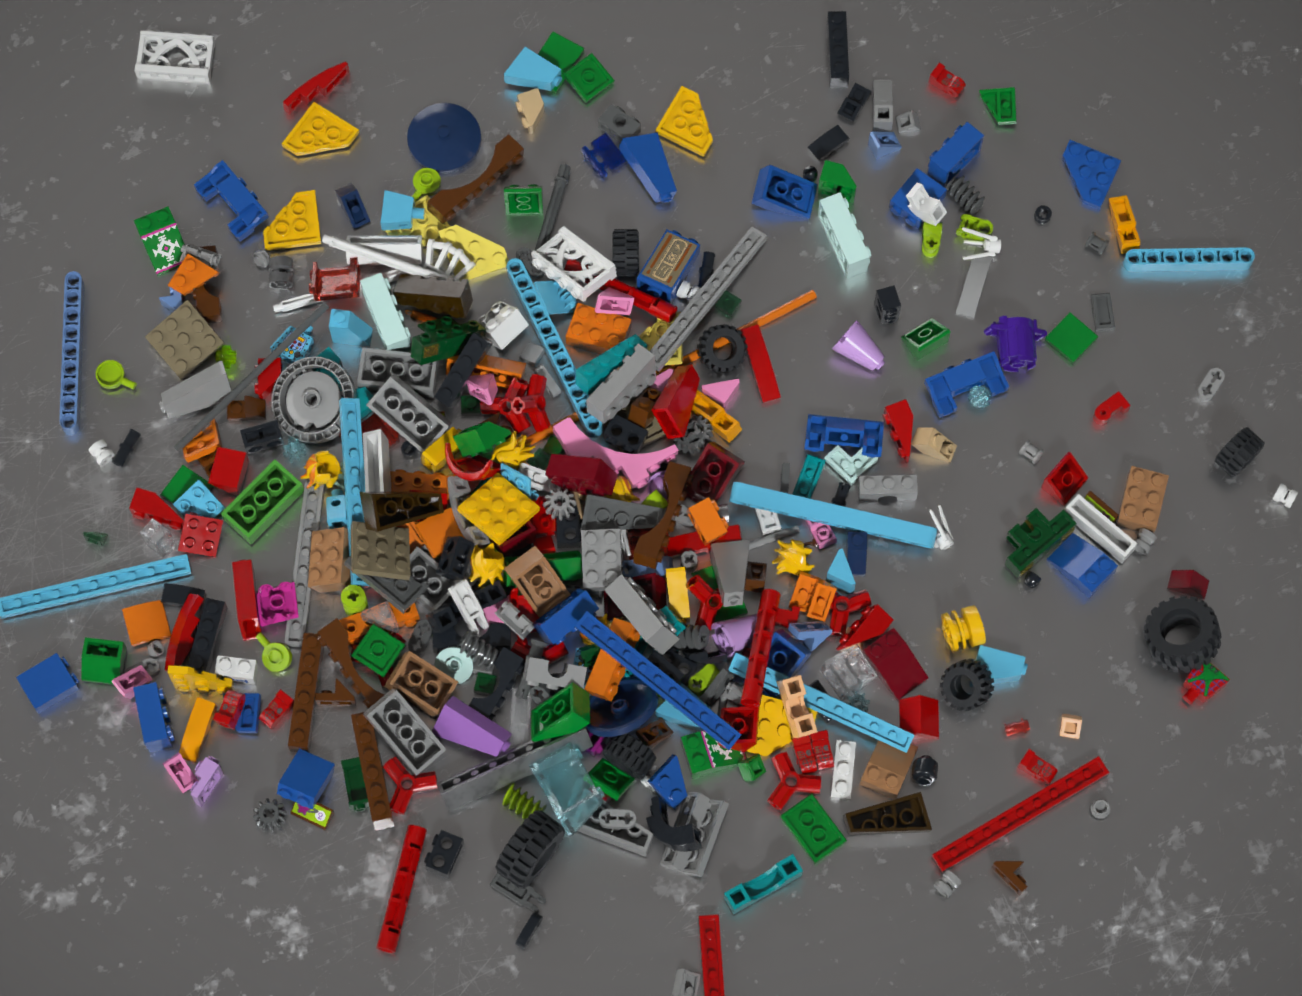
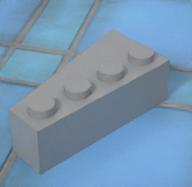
M640 344L634 347L635 352L631 357L627 355L622 360L624 364L618 371L614 369L610 373L607 383L602 382L586 400L587 412L603 424L612 419L618 411L625 408L631 400L638 397L644 389L651 386L656 380L655 355Z
M586 788L574 817L572 830L647 857L653 841V833L637 822L631 829L603 828L598 818L600 812L604 809L615 808ZM606 814L602 818L605 820V823H609L610 820H616V818H610V814ZM627 816L625 818H619V820H624L625 824H629L630 821H633Z

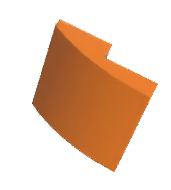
M452 508L444 510V513L430 516L415 525L416 530L433 558L442 555L447 537L460 536L465 538L457 525Z
M800 571L788 607H800V611L807 613V617L825 622L837 587L819 577Z
M161 600L122 609L133 647L171 637L170 626L164 604L161 603Z

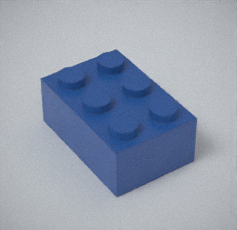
M966 122L963 126H958L954 131V135L951 138L948 137L942 143V148L939 151L935 150L929 157L930 162L927 174L945 188L981 151L984 135L969 122Z
M576 589L569 597L538 618L532 625L535 626V630L545 643H556L558 645L566 639L565 635L570 631L572 633L577 631L574 626L586 611L595 617L599 607L586 590Z
M157 682L133 687L143 740L148 751L151 753L173 748L172 741H175L173 729L168 724L171 722V717L167 707L164 706V704H167V698L163 688H159Z

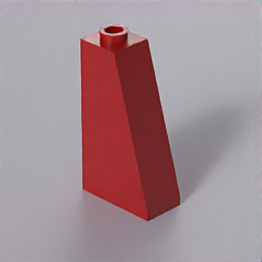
M692 364L675 368L651 410L668 439L684 437L700 382V378Z
M239 560L232 562L238 623L243 641L257 639L256 636L262 632L259 619L257 589L252 560Z

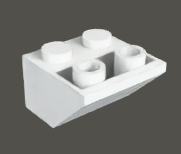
M501 301L493 304L485 315L477 319V322L486 328L485 337L494 342L493 346L501 350L529 325L517 308Z

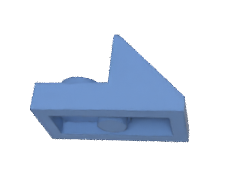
M170 288L171 296L159 297L161 305L173 313L184 303L182 294Z
M823 621L789 623L788 629L796 639L803 640V644L810 651H813L832 633V629Z

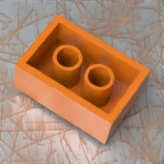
M577 303L566 334V344L601 355L628 338L632 327L631 319L617 314L595 313L594 307Z
M709 497L691 506L686 512L704 546L724 536L728 532L727 528L729 527L725 518H720L718 515L719 507L714 499L711 501Z

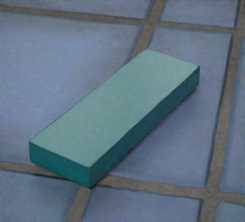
M807 454L792 495L812 498L826 460Z

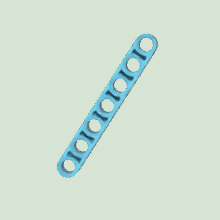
M1247 247L1131 249L1125 255L1123 266L1130 272L1247 270L1252 265L1255 254L1252 249ZM1189 257L1193 260V262H1188L1185 260V258ZM1204 257L1210 258L1211 261L1208 262L1204 260ZM1222 257H1227L1230 261H1225ZM1241 257H1247L1249 261H1244ZM1129 258H1134L1137 262L1132 263L1129 261ZM1147 258H1153L1156 262H1150ZM1166 258H1172L1174 262H1169Z

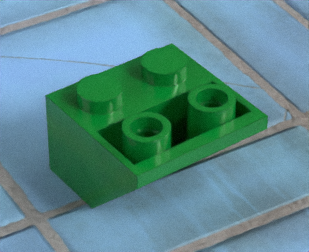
M825 160L819 180L818 195L826 198L841 192L842 197L847 199L848 204H854L857 186L845 166Z
M488 421L465 428L454 435L453 438L463 457L468 455L474 457L482 452L484 454L493 450V445L502 444L506 441L505 438L512 433L510 430Z
M85 637L82 651L81 680L113 684L112 680L123 674L127 651L125 643L122 641Z

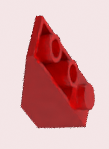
M904 399L886 406L882 417L885 424L890 426V436L893 442L896 441L898 444L897 451L900 458H904L905 463H908L911 450L913 413L907 400Z
M136 488L129 507L133 517L140 520L147 518L158 525L164 523L175 530L182 529L184 520L155 492Z
M878 604L871 607L867 606L861 612L863 616L850 626L851 631L840 638V644L836 649L839 651L883 634L894 619Z

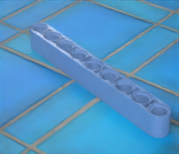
M76 271L67 273L64 283L60 425L67 435H75L80 428L85 285L81 275ZM74 280H78V281H79L77 284L71 285V282H72V281H74ZM72 298H78L76 302H70ZM77 315V318H76V319H74V320H70V319H69L71 316ZM71 333H77L75 337H69ZM70 351H76L74 355H68ZM76 368L73 373H67L69 369ZM69 386H75L72 391H67ZM71 403L75 404L71 409L66 408ZM68 422H74L72 426L66 427Z

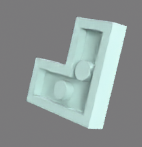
M837 445L824 457V460L852 485L859 479V476H862L878 461V457L870 458L862 455L861 448L851 458Z

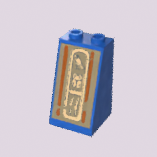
M666 229L637 277L638 290L673 304L680 285L686 279L700 253V244L693 238L687 239L675 230L670 231Z

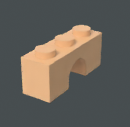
M801 675L776 681L793 738H800L818 732L813 714L808 712L804 702L806 691Z

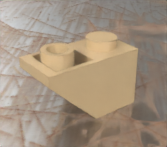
M538 88L518 94V102H515L518 113L521 112L523 118H521L523 127L528 129L529 134L535 131L545 112L544 102Z
M917 428L911 443L921 453L950 463L957 445L935 428Z

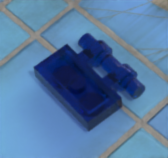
M606 133L591 142L593 150H589L586 146L580 150L584 155L583 158L591 163L594 167V172L602 178L608 175L605 169L609 168L613 173L627 164V160ZM599 155L603 162L599 163L595 157Z

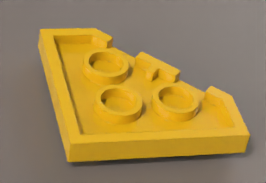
M681 86L657 126L655 133L705 157L713 143V138L709 131L699 95Z
M313 102L282 142V147L296 156L349 147L360 132L359 129Z
M315 190L296 192L288 205L284 206L276 215L275 220L264 229L263 235L266 251L321 244Z
M168 665V675L178 691L189 692L190 689H193L200 693H208L210 690L217 691L219 694L226 693L228 690L234 691V682L230 678L225 677L223 680H220L219 677H216V674L205 671L199 674L198 671L191 667Z
M762 695L759 706L757 744L748 749L747 752L766 757L790 743L793 736L782 700ZM806 707L808 712L813 714V718L815 721L817 711H814Z

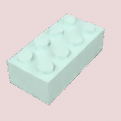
M840 192L819 201L818 216L848 279L868 271L871 252L869 247L864 245L863 234L861 230H857L855 225L857 224L853 213L850 214L848 201L842 197Z
M378 273L360 280L363 296L385 350L411 352L409 346L412 344L408 328L405 327L403 315L398 310L397 301L390 290L391 287L388 279L383 278L382 273Z

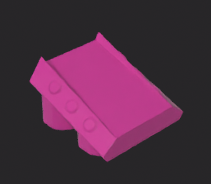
M281 582L278 586L274 587L265 584L259 587L256 595L261 627L299 618L295 582Z

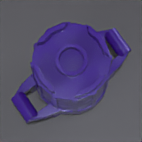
M1001 316L997 324L993 321V324L984 329V334L997 337L999 363L1004 371L1019 372L1018 368L1027 367L1028 371L1036 366L1035 341H1040L1047 336V331L1037 328L1036 319Z

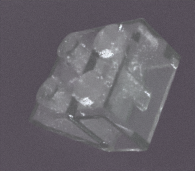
M858 644L826 660L820 669L841 701L858 693L879 676Z

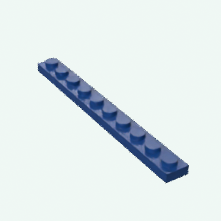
M588 611L574 626L728 751L741 736L738 731Z

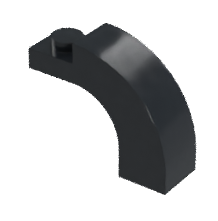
M659 796L652 797V805L650 806L652 816L647 817L646 820L653 835L664 845L676 851L688 852L701 849L700 830L692 823L680 827H671L668 821L666 802Z

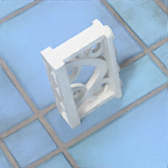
M150 29L140 31L137 62L135 64L137 78L210 84L215 47L214 37L205 33L195 35L189 32H156ZM147 43H158L157 46L151 45L152 50L155 51L154 53L146 49ZM196 46H205L207 48L203 55L196 56L202 51V48L197 50ZM179 47L189 58L181 60L176 67H173L163 55L172 48ZM144 54L151 57L147 65L143 64ZM206 59L205 69H201L198 61ZM161 61L166 63L165 66L159 65ZM187 63V65H189V68L183 67V65Z
M563 226L558 230V234L539 249L531 252L532 264L536 269H541L549 279H554L558 282L561 288L567 289L574 298L584 302L588 296L607 281H612L617 277L615 264ZM549 253L557 254V256H556V255H549V256H548V258L552 259L551 261H548L547 259L544 258V257H545L546 255H548ZM582 258L581 267L583 271H565L563 269V259ZM586 264H590V265H591V266H588V269H586V267H585ZM585 278H588L590 282L586 286L582 287L578 284V282H583L584 285Z

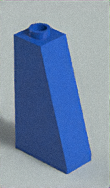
M658 133L623 138L619 145V150L655 203H667L673 200L677 189Z

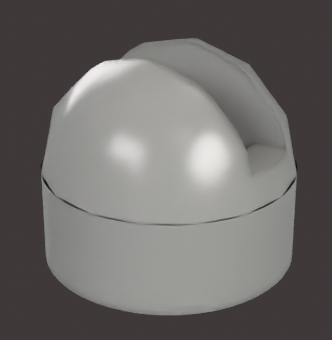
M158 640L151 642L147 646L148 654L152 657H158L164 653V646Z

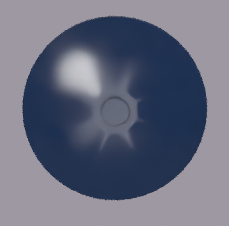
M452 103L430 105L421 110L410 123L407 133L409 151L414 160L423 168H431L438 173L459 171L468 166L480 150V126L471 112L459 105Z
M637 677L621 678L617 694L613 697L612 702L590 695V723L586 728L592 734L601 737H614L629 733L643 725L653 715L658 705V695Z

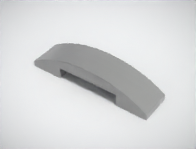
M976 246L974 254L985 253L987 251H985L981 247ZM993 256L972 259L956 310L957 315L974 319Z
M449 476L447 478L449 499L460 531L465 539L475 543V545L489 544L488 536L457 511L458 506L469 498L468 495L471 493L468 481L458 476Z

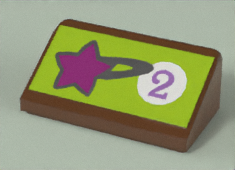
M1092 491L1086 494L1085 500L1111 522L1115 523L1119 514Z
M294 802L290 814L326 831L334 815V810L318 802L313 810Z

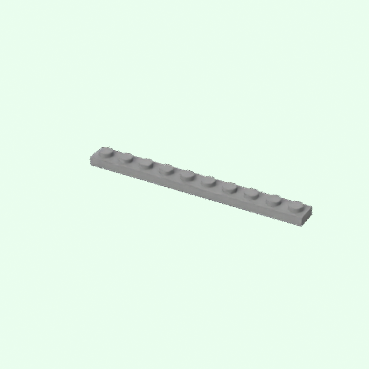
M751 227L653 346L650 352L655 355L656 370L658 372L767 240L766 234Z
M305 479L292 582H295L299 618L287 620L284 644L289 647L302 648L303 634L306 633L312 590L308 587L312 531L319 530L325 484L314 490L316 483L310 488H306L310 479Z

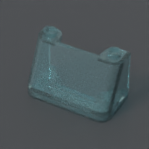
M571 743L529 766L548 798L557 819L569 837L580 830L604 802L602 798L605 797L600 786L596 787L585 769L581 761L584 757L579 748L574 749Z

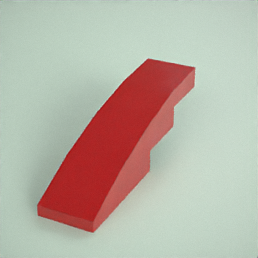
M340 63L309 79L282 102L284 110L290 114L301 102L308 106L319 93L326 97L350 72L348 63Z
M759 325L740 329L741 335L746 338L745 344L748 345V348L745 350L762 403L781 398Z
M740 525L729 526L727 528L728 532L724 536L704 546L697 531L670 537L668 547L663 549L664 556L675 558L681 556L685 551H693L696 554L702 552L710 553L711 544L741 541Z
M189 593L174 625L164 670L167 672L168 665L181 666L193 646L194 638L191 637V634L200 621L194 615L204 598L197 594Z

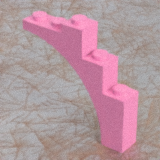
M570 417L553 426V433L567 455L601 458L617 474L621 470L624 477L628 479L632 489L636 487L640 489L647 485L650 477L648 472L653 473L660 468L659 465L664 462L668 464L669 461H674L679 451L674 444L663 450L644 454L617 452L589 439L578 429Z

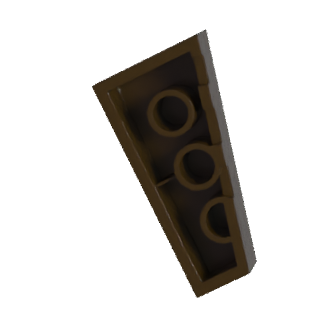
M400 274L393 290L396 301L400 305L413 306L420 310L426 309L437 314L443 313L455 318L466 319L473 302L468 279H462L461 282H457L454 278H447L445 281L439 280L438 277L434 276L424 279L422 275Z
M360 492L367 530L378 532L444 513L442 498L439 493Z
M921 792L843 815L848 835L932 831Z

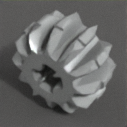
M559 487L556 493L551 489L550 495H545L546 502L543 503V507L547 508L546 514H552V519L559 516L560 521L563 519V516L570 518L569 513H574V506H576V501L573 500V493L568 494V489L561 492Z

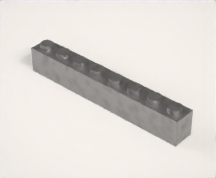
M585 727L567 735L536 742L531 740L436 784L448 811H451L484 795L495 792L506 785L513 784L515 781L530 776L537 771L548 768L559 761L566 760L579 752H583L593 747V744Z

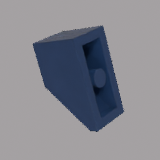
M352 183L335 190L341 207L353 229L370 222L358 190Z
M848 532L846 559L854 576L866 575L867 532Z

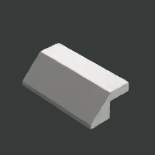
M687 791V797L683 800L674 827L692 823L700 830L702 848L694 851L680 852L666 846L660 865L687 875L702 877L729 804L722 800L709 799L698 792Z

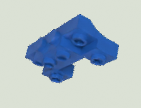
M222 160L207 175L197 181L194 187L206 202L217 194L221 196L237 215V218L227 225L232 234L241 242L255 232L254 228L269 218V216L257 201L258 197L252 190L249 191L246 188L247 184L241 177L238 178Z
M994 351L973 360L966 359L961 362V365L956 367L949 366L943 372L928 377L924 381L939 418L957 411L958 407L953 399L954 396L984 384L991 397L1006 392L1009 389V384Z
M808 414L805 449L817 452L824 451V444L861 447L862 455L870 458L881 457L884 422Z

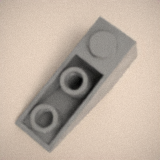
M873 80V131H892V80Z

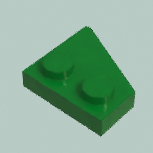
M1015 87L979 90L982 100L998 125L1017 124Z

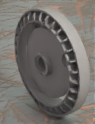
M312 356L297 360L280 374L274 385L272 410L275 420H277L280 428L295 440L311 444L330 441L341 434L340 414L326 429L312 433L308 431L312 424H315L316 428H320L329 424L339 412L341 396H344V398H357L354 382L341 365L330 359ZM324 368L331 371L340 381L343 391H340L334 379L327 374L315 371L308 372V370ZM316 396L317 401L312 405L311 400ZM285 397H286V406H287L288 413H289V415L291 416V418L294 420V423H293V424H292V422L289 420L288 415H287V413H286V409H285ZM299 425L303 426L302 431L298 429Z

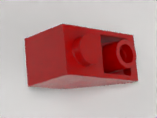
M258 358V365H259L265 358ZM276 358L258 376V383H255V394H258L259 399L265 400L273 392L274 385L283 372L281 358Z

